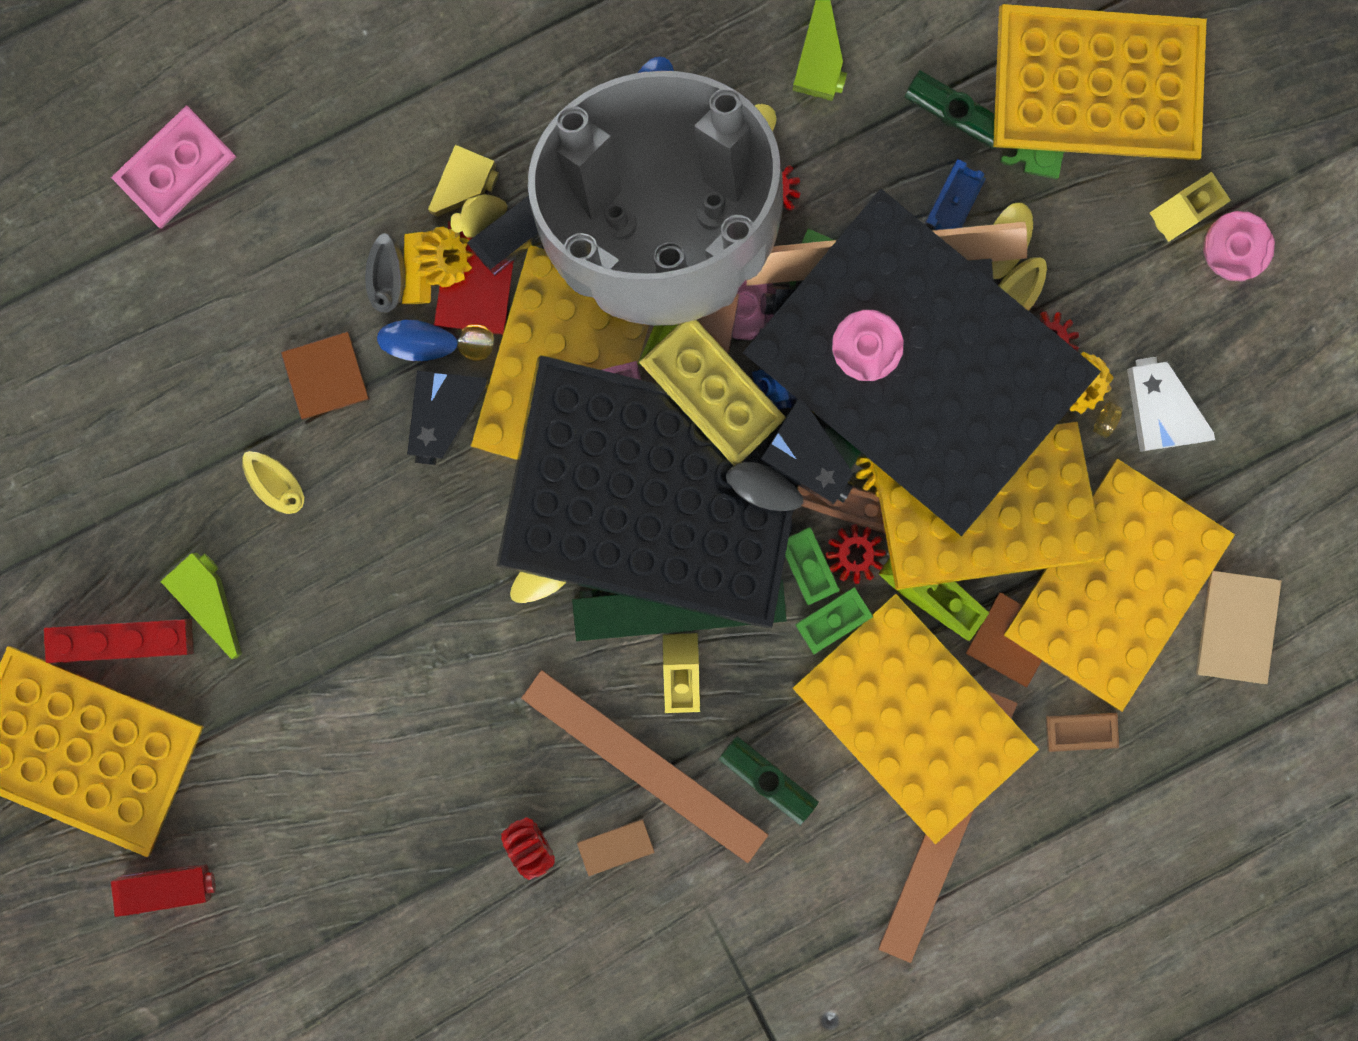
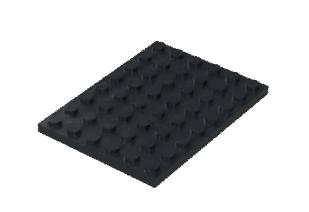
M881 188L743 352V354L797 399L803 400L811 411L960 536H963L1101 372ZM861 310H877L890 316L899 326L904 340L903 355L897 368L888 376L876 381H859L846 375L837 365L832 351L833 335L839 323L849 314Z
M540 355L537 358L496 566L763 628H772L794 510H768L753 505L740 497L726 480L727 471L734 467V465L659 384ZM784 421L741 463L754 462L763 464L760 460ZM790 481L798 489V485Z

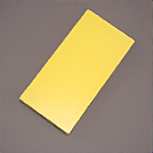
M698 320L678 324L639 362L734 466L741 463L786 419L782 412Z

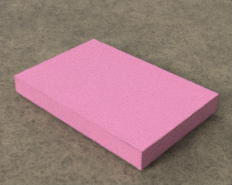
M186 105L111 178L162 229L219 175L236 156Z

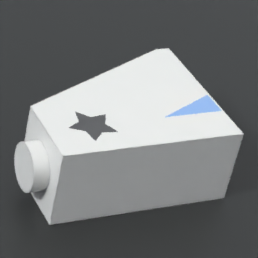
M1157 357L1136 360V367L1127 369L1140 452L1215 440L1214 432L1168 362L1157 363Z

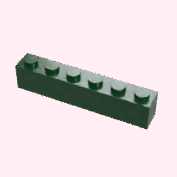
M781 579L773 623L787 622L783 579ZM600 590L579 591L580 598L572 599L576 641L750 625L619 594L601 596Z

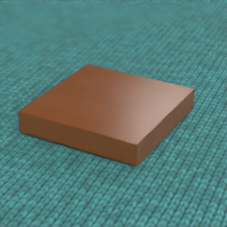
M349 332L281 352L302 420L369 400Z
M999 592L988 610V616L977 630L965 654L1027 688L1042 660L1004 636V633L1021 609L1022 604Z

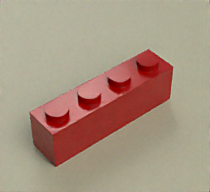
M192 619L44 628L46 663L194 654Z

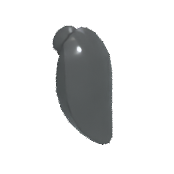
M384 233L375 240L366 262L365 283L368 298L374 309L386 313L394 309L400 302L405 288L406 273L404 260L397 241L393 236Z
M744 462L736 464L727 471V482L740 497L753 505L768 510L788 511L797 509L803 504V497L795 486L782 474L769 466L754 462Z

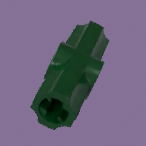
M919 70L908 87L904 98L940 118L946 126L957 128L995 150L996 147H993L995 113L974 102L968 94L957 92ZM957 101L964 106L965 115L963 118L957 119L950 115L948 109L950 102Z
M736 736L718 758L720 762L800 826L819 803L817 799L739 736ZM766 771H772L778 776L777 786L770 790L761 788L758 783L760 775Z

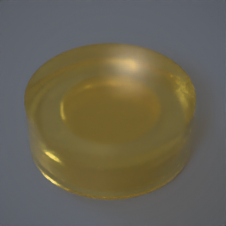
M481 325L465 327L461 331L458 340L459 352L465 358L472 361L486 359L491 354L494 345L492 333Z
M1111 401L1106 403L1095 422L1093 432L1104 438L1109 437L1120 421L1122 408Z

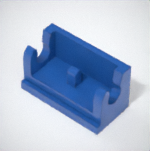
M957 159L930 211L925 225L932 231L962 228L986 179L984 178L985 174L980 170H971L965 162Z

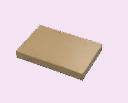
M1219 571L1211 572L1209 575L1196 675L1268 684L1282 580Z

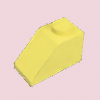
M455 145L428 208L429 212L435 216H440L462 207L469 198L483 195L486 190L492 192L499 172L495 171V162Z
M1210 172L1151 211L1150 215L1154 219L1157 229L1164 234L1169 242L1231 200L1214 174Z
M698 633L663 634L665 713L700 712Z

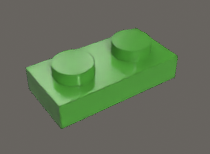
M811 527L790 536L785 558L807 605L839 592L837 583Z
M855 587L796 623L795 626L812 653L816 654L873 618V615Z

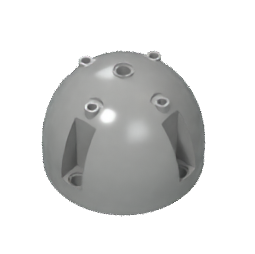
M679 71L635 73L615 78L583 93L562 109L547 126L535 147L528 173L529 200L538 234L547 256L560 276L575 292L594 298L604 312L632 323L652 326L676 325L695 321L725 306H729L734 301L738 288L744 281L757 276L762 270L777 239L782 218L783 178L778 145L767 120L747 98L736 90L711 78Z

